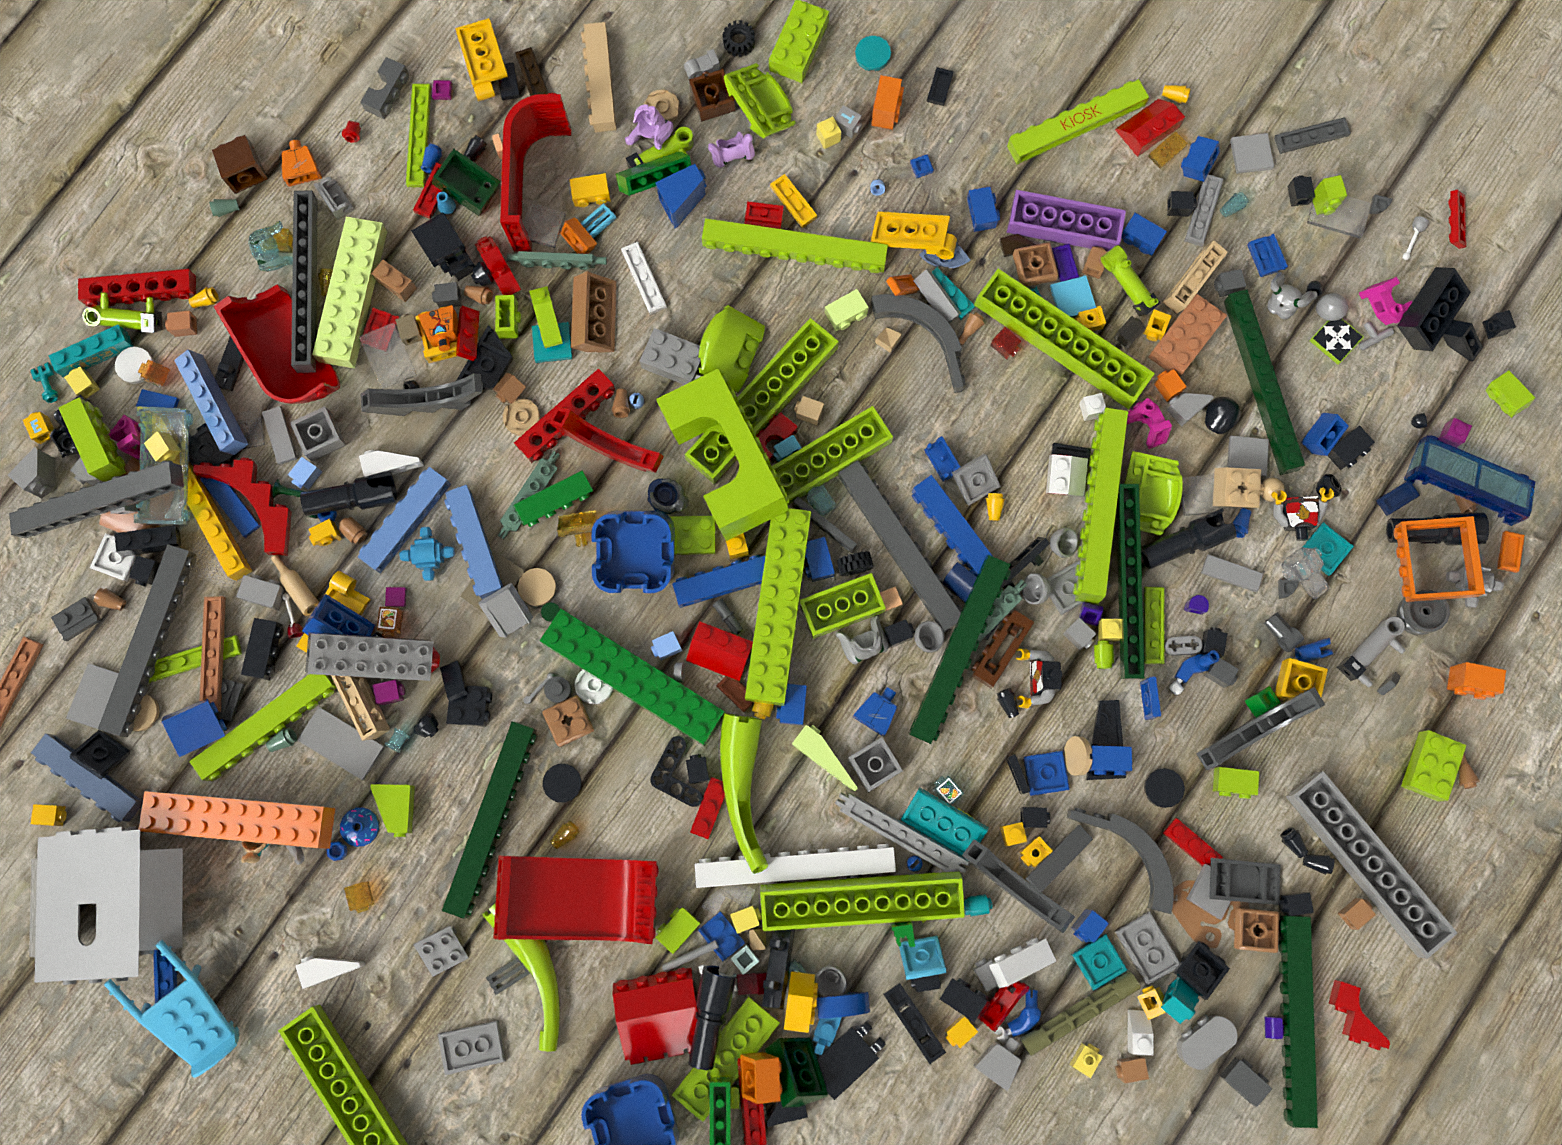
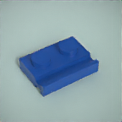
M1274 234L1250 241L1247 244L1260 277L1277 273L1280 270H1286L1288 267Z
M721 911L698 929L707 943L714 940L718 942L719 948L714 949V952L722 962L745 944V941L737 934L734 927Z

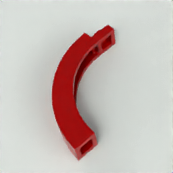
M557 406L549 421V424L584 446L644 472L656 473L664 457L661 453L641 448L616 438L565 408Z

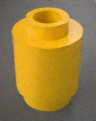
M754 702L752 712L755 713L754 717L763 720L766 717L770 718L774 704Z

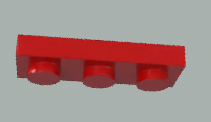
M437 162L413 208L414 213L429 219L432 218L438 206L437 194L443 192L432 184L434 175L442 165Z
M1457 189L1450 191V198L1448 200L1451 209V216H1449V224L1451 226L1449 240L1451 244L1461 249L1467 247L1465 195Z
M463 305L459 309L456 356L474 361L477 356L480 311Z
M713 777L710 778L690 833L709 840L725 798L723 781Z
M1174 818L1163 831L1167 838L1202 867L1204 864L1211 866V858H1223V856L1177 818Z

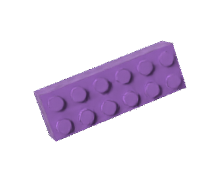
M1016 190L1007 233L1089 249L1092 246L1102 247L1108 252L1114 246H1120L1126 210Z

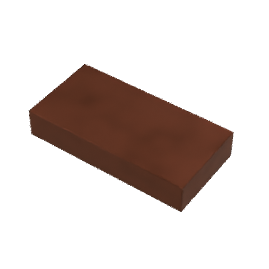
M725 676L716 685L743 713L754 703L745 700L746 687L733 678Z

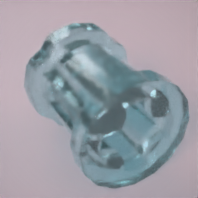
M395 727V732L390 740L385 742V745L400 753V748L410 736Z

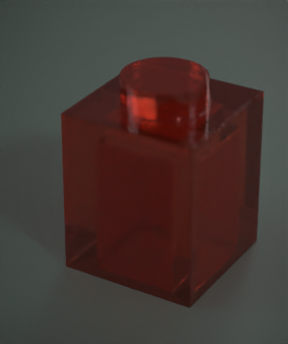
M1004 327L992 339L990 346L1007 360L1010 356L1015 357L1021 350L1019 346L1022 341Z

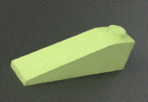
M805 725L792 745L855 792L857 786L823 737L819 735L821 731L813 725L810 727Z

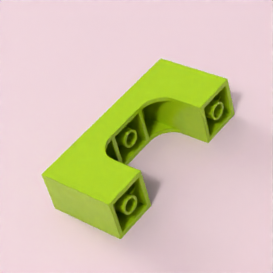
M716 369L656 399L679 445L705 432H719L727 438L739 462L738 474L731 482L703 496L726 541L789 510L787 503L790 501L780 484L779 478L772 468L766 453H764L762 445L755 435L753 427L747 419L725 373L721 375L719 369Z

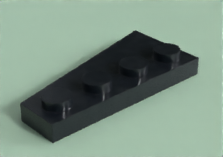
M1119 700L1098 701L1091 746L1123 747ZM1088 771L1085 781L1125 779L1126 775L1118 776L1114 775V772H1106V775H1094V771Z

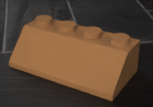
M588 271L573 278L571 348L583 352H614L617 281Z

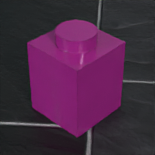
M1453 418L1444 425L1438 440L1453 448H1457L1465 443L1472 426L1457 418Z
M391 680L373 685L376 704L382 706L404 701L405 687L400 681Z

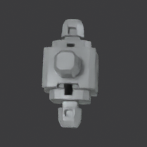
M1479 554L1485 594L1479 597H1484L1492 590H1502L1504 582L1494 578V573H1490L1491 567L1482 566L1485 564V557L1483 554ZM1465 566L1458 571L1447 572L1446 580L1456 583L1455 586L1460 589L1459 591L1469 590ZM1479 597L1465 598V606L1476 608Z

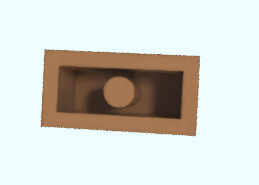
M384 260L371 273L379 284L404 302L417 289L412 280Z

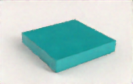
M569 322L558 323L563 344L544 348L539 326H532L535 363L572 359Z
M1323 522L1298 552L1330 576L1354 546Z
M1107 934L1102 935L1094 943L1091 942L1071 954L1093 991L1128 970Z

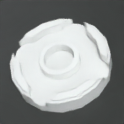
M129 347L123 350L117 356L115 362V371L118 376L131 384L144 382V380L150 377L151 371L154 370V360L151 354L139 347Z
M584 670L576 677L575 690L579 698L584 702L600 704L611 696L613 691L611 687Z

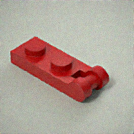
M1017 981L1009 986L1000 988L991 999V1005L981 1021L992 1031L996 1032L1020 998L1028 992L1029 986L1024 982ZM1012 987H1015L1016 990L1012 994L1009 990Z

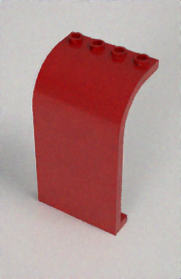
M548 93L526 97L511 108L504 121L500 223L514 252H532V243L522 222L525 155L532 144L542 138L549 136H571V126L561 94Z
M499 856L493 939L599 940L653 944V939H655L656 935L653 925L657 914L654 904L658 893L655 884L659 873L658 865H656L657 861Z

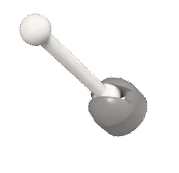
M1419 216L1414 218L1412 228L1415 233L1406 253L1402 256L1404 260L1410 258V252L1418 233L1425 231L1428 227V219Z

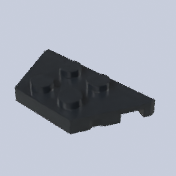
M489 325L477 343L476 359L474 361H467L456 380L466 378L473 373L481 374L482 390H492L503 378L513 360L512 355Z

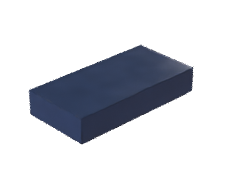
M1410 480L1377 499L1376 502L1385 515L1388 516L1419 497L1420 494Z

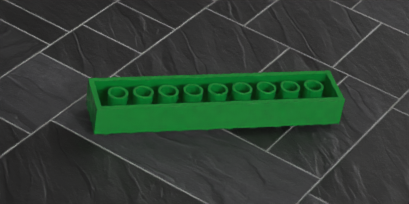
M560 609L539 640L545 647L704 747L724 716L725 711L563 609Z

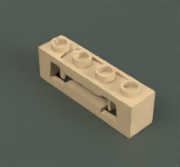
M1214 240L1206 245L1162 303L1176 314L1184 310L1228 252Z
M331 675L362 741L377 739L390 730L379 705L376 704L375 696L365 677ZM341 681L346 682V684L344 685V688H343V685H342ZM366 723L368 728L364 730L361 724Z

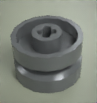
M1421 590L1416 592L1415 594L1438 592H1435L1433 590ZM1403 598L1398 605L1396 613L1397 617L1404 622V630L1407 633L1419 636L1443 628L1448 622L1450 609L1446 599L1406 602L1405 598Z

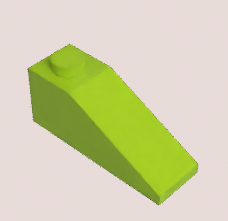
M548 287L530 290L544 348L563 344Z

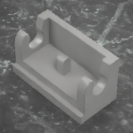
M329 176L314 184L337 220L355 210L335 179L332 180Z

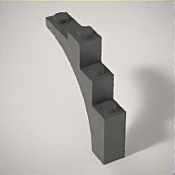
M473 373L455 382L426 388L400 390L368 388L360 394L361 411L405 416L411 411L434 413L440 408L463 410L471 405L472 398L482 393L483 382L481 381V374Z
M1315 687L1280 702L1265 713L1252 718L1196 754L1205 769L1209 770L1269 734L1326 704Z

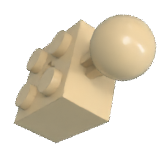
M1215 468L1213 506L1259 508L1260 495L1264 500L1274 502L1276 500L1272 498V492L1275 491L1279 497L1280 490L1285 492V487L1281 480L1273 477L1267 478L1261 483V469Z

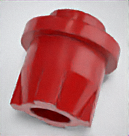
M349 120L346 127L342 130V137L347 142L354 143L360 140L361 128L359 122Z

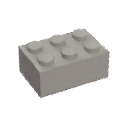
M654 328L640 359L641 368L685 385L693 381L695 375H699V368H702L701 358H698L700 345Z

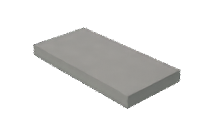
M318 707L298 738L299 742L361 780H365L385 746L374 739L362 741L356 728L321 707Z

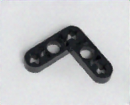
M674 736L670 739L651 775L650 783L656 789L691 807H697L703 799L701 792L672 777L687 747L685 739L680 736ZM678 740H681L683 747L682 749L678 748L675 752L679 754L678 758L673 754L667 753L669 749L673 752L675 748L673 745L674 741L678 742ZM666 757H672L674 760V765L671 768H665L663 765V760ZM659 767L670 772L668 776L664 773L662 777L664 780L663 784L659 783V785H656L654 778L655 776L659 777L662 773L658 771ZM675 783L682 786V792L678 795L671 792V787ZM686 787L690 789L687 793L694 795V793L698 794V802L690 803L691 799L685 796L684 800L681 799L685 794Z

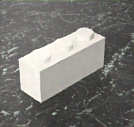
M1037 938L1031 939L1026 942V947H1015L1010 950V955L1002 954L994 958L995 962L990 964L989 967L999 988L1009 986L1056 962L1046 939L1039 941Z

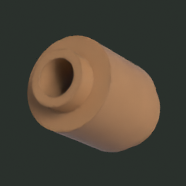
M346 517L339 523V532L351 543L359 545L366 539L368 535L365 532L366 529L353 517Z

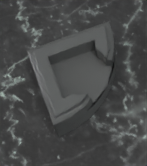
M1375 194L1372 197L1369 214H1378L1385 211L1393 199Z
M1279 579V599L1292 595L1298 587L1299 579Z
M1394 672L1382 683L1377 692L1385 695L1398 684L1401 676Z

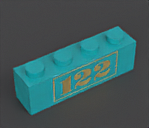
M115 325L48 356L54 371L65 377L75 368L82 367L86 370L134 346L128 332L120 325Z

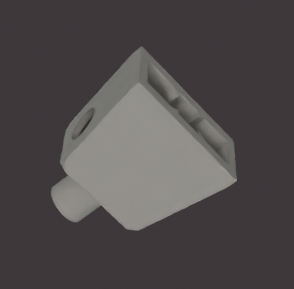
M1009 1037L1004 1046L995 1041L976 1060L973 1066L1008 1091L1021 1063V1059L1014 1055L1020 1043Z

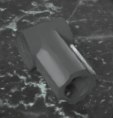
M1278 612L1263 623L1277 638L1279 646L1288 653L1304 640L1303 635L1296 628L1291 627Z

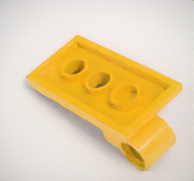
M490 18L455 28L478 102L496 97L491 81L508 77ZM477 37L481 38L479 41H473ZM481 51L486 52L484 55H478V53Z
M877 211L871 242L886 244L888 247L926 249L927 254H935L941 259L949 260L954 257L957 238L947 233L950 216ZM890 228H897L894 232L888 231ZM909 229H915V231L912 233L906 232Z
M337 571L333 575L329 588L325 593L360 616L371 600L354 590L357 584L356 579L341 571ZM304 633L296 647L307 653L308 635Z

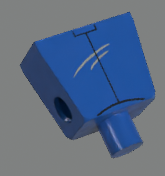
M886 687L881 696L873 692L854 713L853 718L884 737L897 709V706L891 703L896 692Z

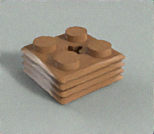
M1050 242L1014 250L1013 258L1019 282L1027 287L1057 280L1058 271Z
M577 695L542 712L559 747L594 731L582 701ZM567 716L573 718L570 726L564 724Z
M1236 908L1234 948L1277 953L1279 912ZM1253 928H1260V932L1256 934L1253 932Z

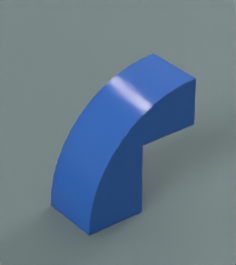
M850 992L843 995L817 997L818 1019L870 1013L869 993Z

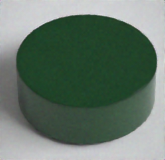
M546 603L541 609V616L547 622H552L560 608L555 603Z

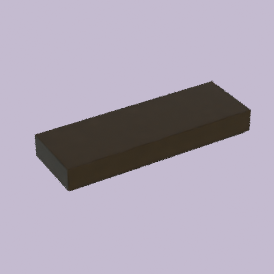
M532 47L515 52L530 96L548 94Z

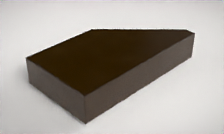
M1019 234L1002 237L999 240L1004 257L1012 256L1015 249L1037 245Z

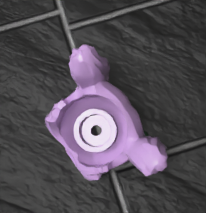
M641 105L634 113L633 122H638V125L628 137H625V142L628 145H633L641 136L650 139L654 138V146L660 150L662 144L673 132V123L664 119L654 106Z
M738 131L737 135L732 139H718L716 141L717 145L709 144L708 149L712 154L715 166L722 168L734 159L743 158L751 160L755 156L752 144L753 136L751 134L743 136Z

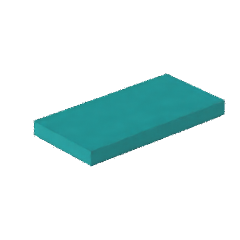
M920 787L900 819L961 856L974 839L981 843L989 829L988 826Z

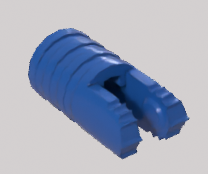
M1330 638L1295 648L1296 659L1308 663L1333 655L1332 649L1320 650L1321 647L1331 644Z

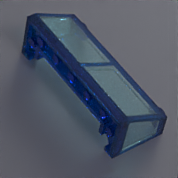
M1426 435L1419 440L1404 478L1405 481L1410 480L1412 484L1415 480L1423 481V485L1430 483L1498 512V517H1504L1502 523L1509 526L1528 519L1532 511L1536 481L1529 479V476L1525 474H1517L1442 442L1436 436Z

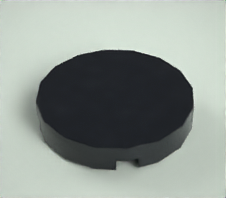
M556 764L546 771L542 787L550 800L566 803L574 800L579 795L582 788V779L580 773L573 766Z
M1164 768L1157 769L1148 775L1145 780L1144 791L1149 802L1153 805L1168 808L1175 806L1181 801L1184 796L1185 787L1179 774Z

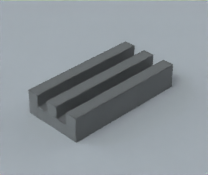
M517 957L486 977V980L489 981L490 987L493 988L494 994L497 995L529 975L530 972ZM516 963H521L520 966L494 982V977ZM521 969L525 970L524 973L499 989L496 986Z

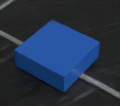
M927 154L910 160L916 179L934 172Z

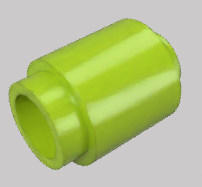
M1097 641L1098 645H1094V664L1097 665V669H1111L1114 663V646L1109 644V641Z

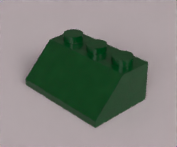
M810 1037L778 1038L765 1049L767 1054L778 1057L781 1063L779 1079L782 1085L780 1100L783 1108L800 1107L828 1096Z

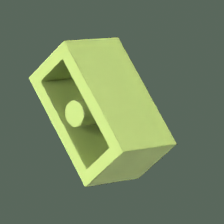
M858 289L825 306V315L835 331L848 328L851 325L850 323L855 320L860 321L868 314V306Z

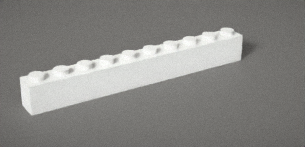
M879 844L877 849H869V845L857 846L855 851H849V847L837 848L838 852L831 853L829 849H818V854H810V850L798 851V855L790 856V852L778 853V857H770L769 853L764 854L768 867L757 874L752 873L744 856H738L739 860L731 861V857H720L719 862H711V858L699 859V863L695 864L696 888L896 872L894 847L889 848V844Z

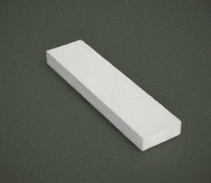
M636 242L621 248L649 314L651 315L667 308L639 243Z

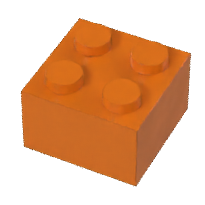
M880 75L871 126L893 130L894 123L898 124L904 87L901 86L902 79Z
M1469 662L1451 666L1447 690L1454 691L1456 695L1466 696L1471 694L1474 695L1473 698L1486 700V697L1495 698V695L1503 694L1506 670Z
M765 1052L740 1054L742 1097L756 1104L780 1101L782 1085L779 1079V1073H781L779 1058Z

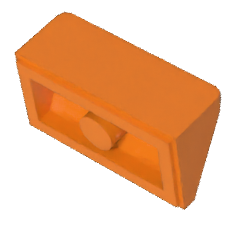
M577 218L565 221L560 234L577 254H589L596 247L597 242Z

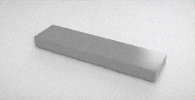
M1208 174L1205 181L1202 182L1196 201V209L1193 211L1185 242L1203 246L1223 183L1222 178Z

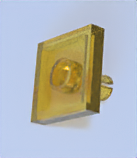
M597 511L559 516L558 537L574 535L577 547H581V540L583 547L588 545L586 533L592 532L593 525L598 520Z

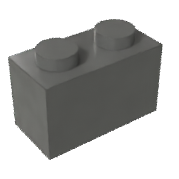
M1234 1058L1221 1073L1220 1077L1251 1105L1258 1107L1272 1090L1267 1084L1269 1080L1261 1073L1256 1074L1252 1071L1253 1066L1244 1058L1242 1060Z

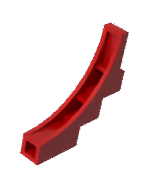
M240 458V460H234L233 467L229 464L212 466L210 463H200V465L193 466V473L196 476L223 482L240 491L255 508L261 521L264 534V552L268 555L288 556L292 511L282 504H275V507H273V486L267 481H257L256 483L258 465L252 459Z

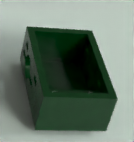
M456 149L451 151L434 175L432 181L434 186L477 216H480L499 189L501 183L500 180Z

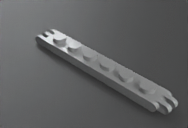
M841 792L839 797L845 800V802L839 799L835 802L836 805L841 807L840 811L946 872L960 870L965 873L967 868L961 865V863L967 866L971 864L961 855L852 793L846 795Z

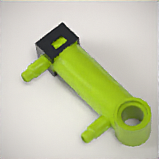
M680 127L674 135L670 136L662 144L660 150L652 146L640 154L635 152L626 158L628 168L630 169L679 151L687 154L686 152L690 151L694 146L692 131L688 127ZM684 137L688 138V140L682 141L680 139Z
M1114 246L1101 257L1103 266L1113 273L1134 303L1132 307L1139 317L1147 315L1161 304L1154 293L1150 294L1131 267L1132 262L1127 260V255L1120 246Z
M102 292L100 298L101 305L85 309L82 315L84 322L89 326L113 327L120 325L122 328L139 329L141 332L149 333L162 330V312L154 311L152 297H147L146 311L143 312L109 308L107 293Z

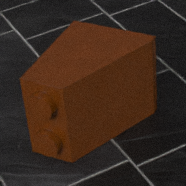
M246 135L238 136L234 140L226 144H220L217 148L212 149L220 176L234 194L268 179L256 151Z

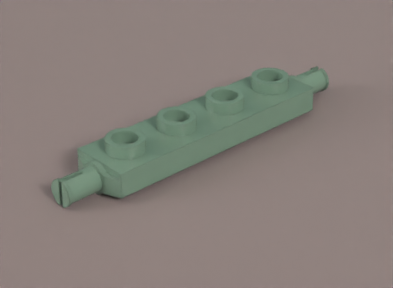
M519 251L518 254L507 253V261H518L527 268L542 266L547 269L552 267L570 269L575 267L581 270H588L589 268H594L596 264L607 265V257H596L593 254Z
M553 451L548 460L540 459L501 518L500 522L503 528L497 536L504 540L509 531L516 532L522 523L513 505L545 489L558 469L554 463L560 456L559 453L556 454V451Z
M1022 579L1015 587L1007 585L1000 597L995 598L993 603L995 605L994 612L991 616L988 615L985 621L988 623L986 630L983 634L980 633L978 641H981L1022 600L1019 592L1027 586Z

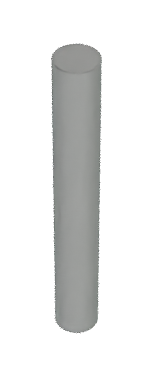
M714 940L663 964V971L667 972L719 948L718 942Z

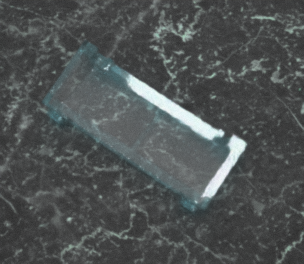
M137 406V417H140V421L143 422L139 423L141 428L140 470H143L146 466L160 464V462L154 460L144 443L157 431L170 433L181 450L172 462L182 466L184 488L136 504V508L140 509V511L134 513V523L140 525H187V521H190V510H187L189 428L193 424V414L186 408Z

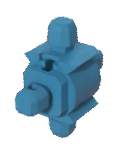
M421 527L420 537L422 539H415V545H411L410 550H402L399 553L400 560L404 562L411 561L413 565H416V568L424 570L422 572L424 581H433L435 578V571L433 569L440 568V563H444V557H454L455 549L450 546H444L443 548V544L435 540V538H431L432 530L430 527Z

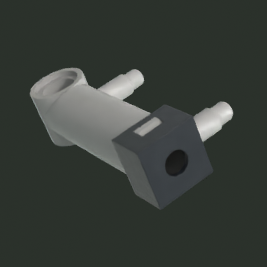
M1394 616L1381 621L1371 635L1336 668L1350 681L1359 679L1367 687H1371L1373 683L1364 674L1367 670L1366 667L1389 644L1400 654L1405 652V648L1395 639L1404 631L1405 625L1402 619ZM1389 623L1394 626L1393 632L1388 627Z

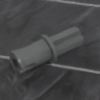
M723 599L713 604V607L722 618L721 621L726 623L734 635L739 634L743 627L735 618V613L730 611Z

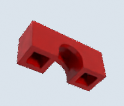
M781 412L778 416H773L768 423L769 426L765 430L762 429L756 435L770 462L773 460V454L766 448L768 442L771 440L782 442L798 432V426Z

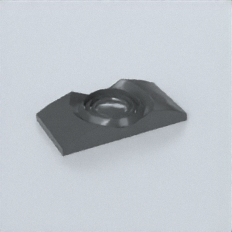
M1211 858L1209 899L1279 905L1280 865Z

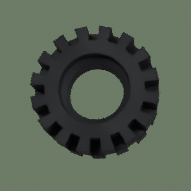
M736 20L733 21V25L729 23L728 28L725 26L722 35L723 45L727 53L731 54L732 52L734 57H736V54L742 57V53L746 56L748 55L747 51L751 53L752 48L755 46V32L752 26H748L746 21L743 24L742 20H739L738 24ZM741 34L746 37V40L742 43H735L732 41V37Z
M868 551L849 554L837 560L840 576L860 574L874 567L871 554Z

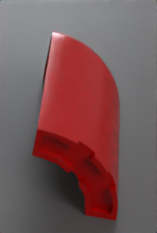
M276 284L270 289L256 294V298L250 300L247 297L227 296L213 306L258 384L272 399L289 404H304L323 399L340 389L339 378L331 364L319 363L316 360V372L297 373L292 367V298L286 288Z

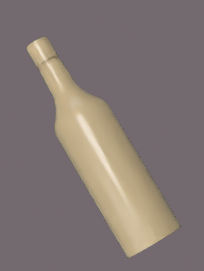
M278 555L272 556L271 560L281 575V584L303 615L310 616L319 604V601L295 570L287 568Z

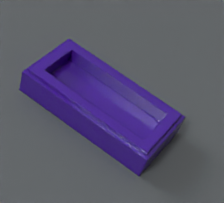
M1070 244L1052 248L1060 282L1079 278Z

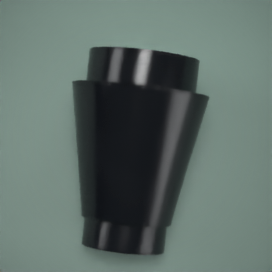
M475 135L470 139L464 156L474 161L486 150L487 143Z
M1011 688L996 693L998 696L997 700L1008 715V718L1019 715L1015 692Z
M1290 827L1281 833V841L1298 858L1308 854L1309 851L1298 830Z
M1307 854L1303 858L1302 865L1324 875L1332 874L1335 859L1330 858L1329 855Z

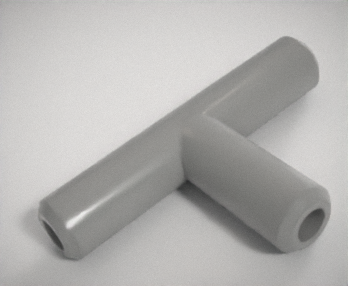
M1367 322L1364 324V328L1371 338L1360 343L1359 348L1364 350L1393 335L1394 330L1388 328L1378 334L1371 322Z

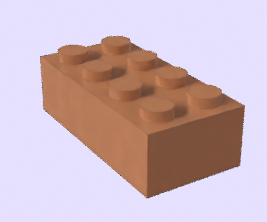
M1196 294L1148 358L1168 372L1174 369L1179 377H1181L1227 315Z

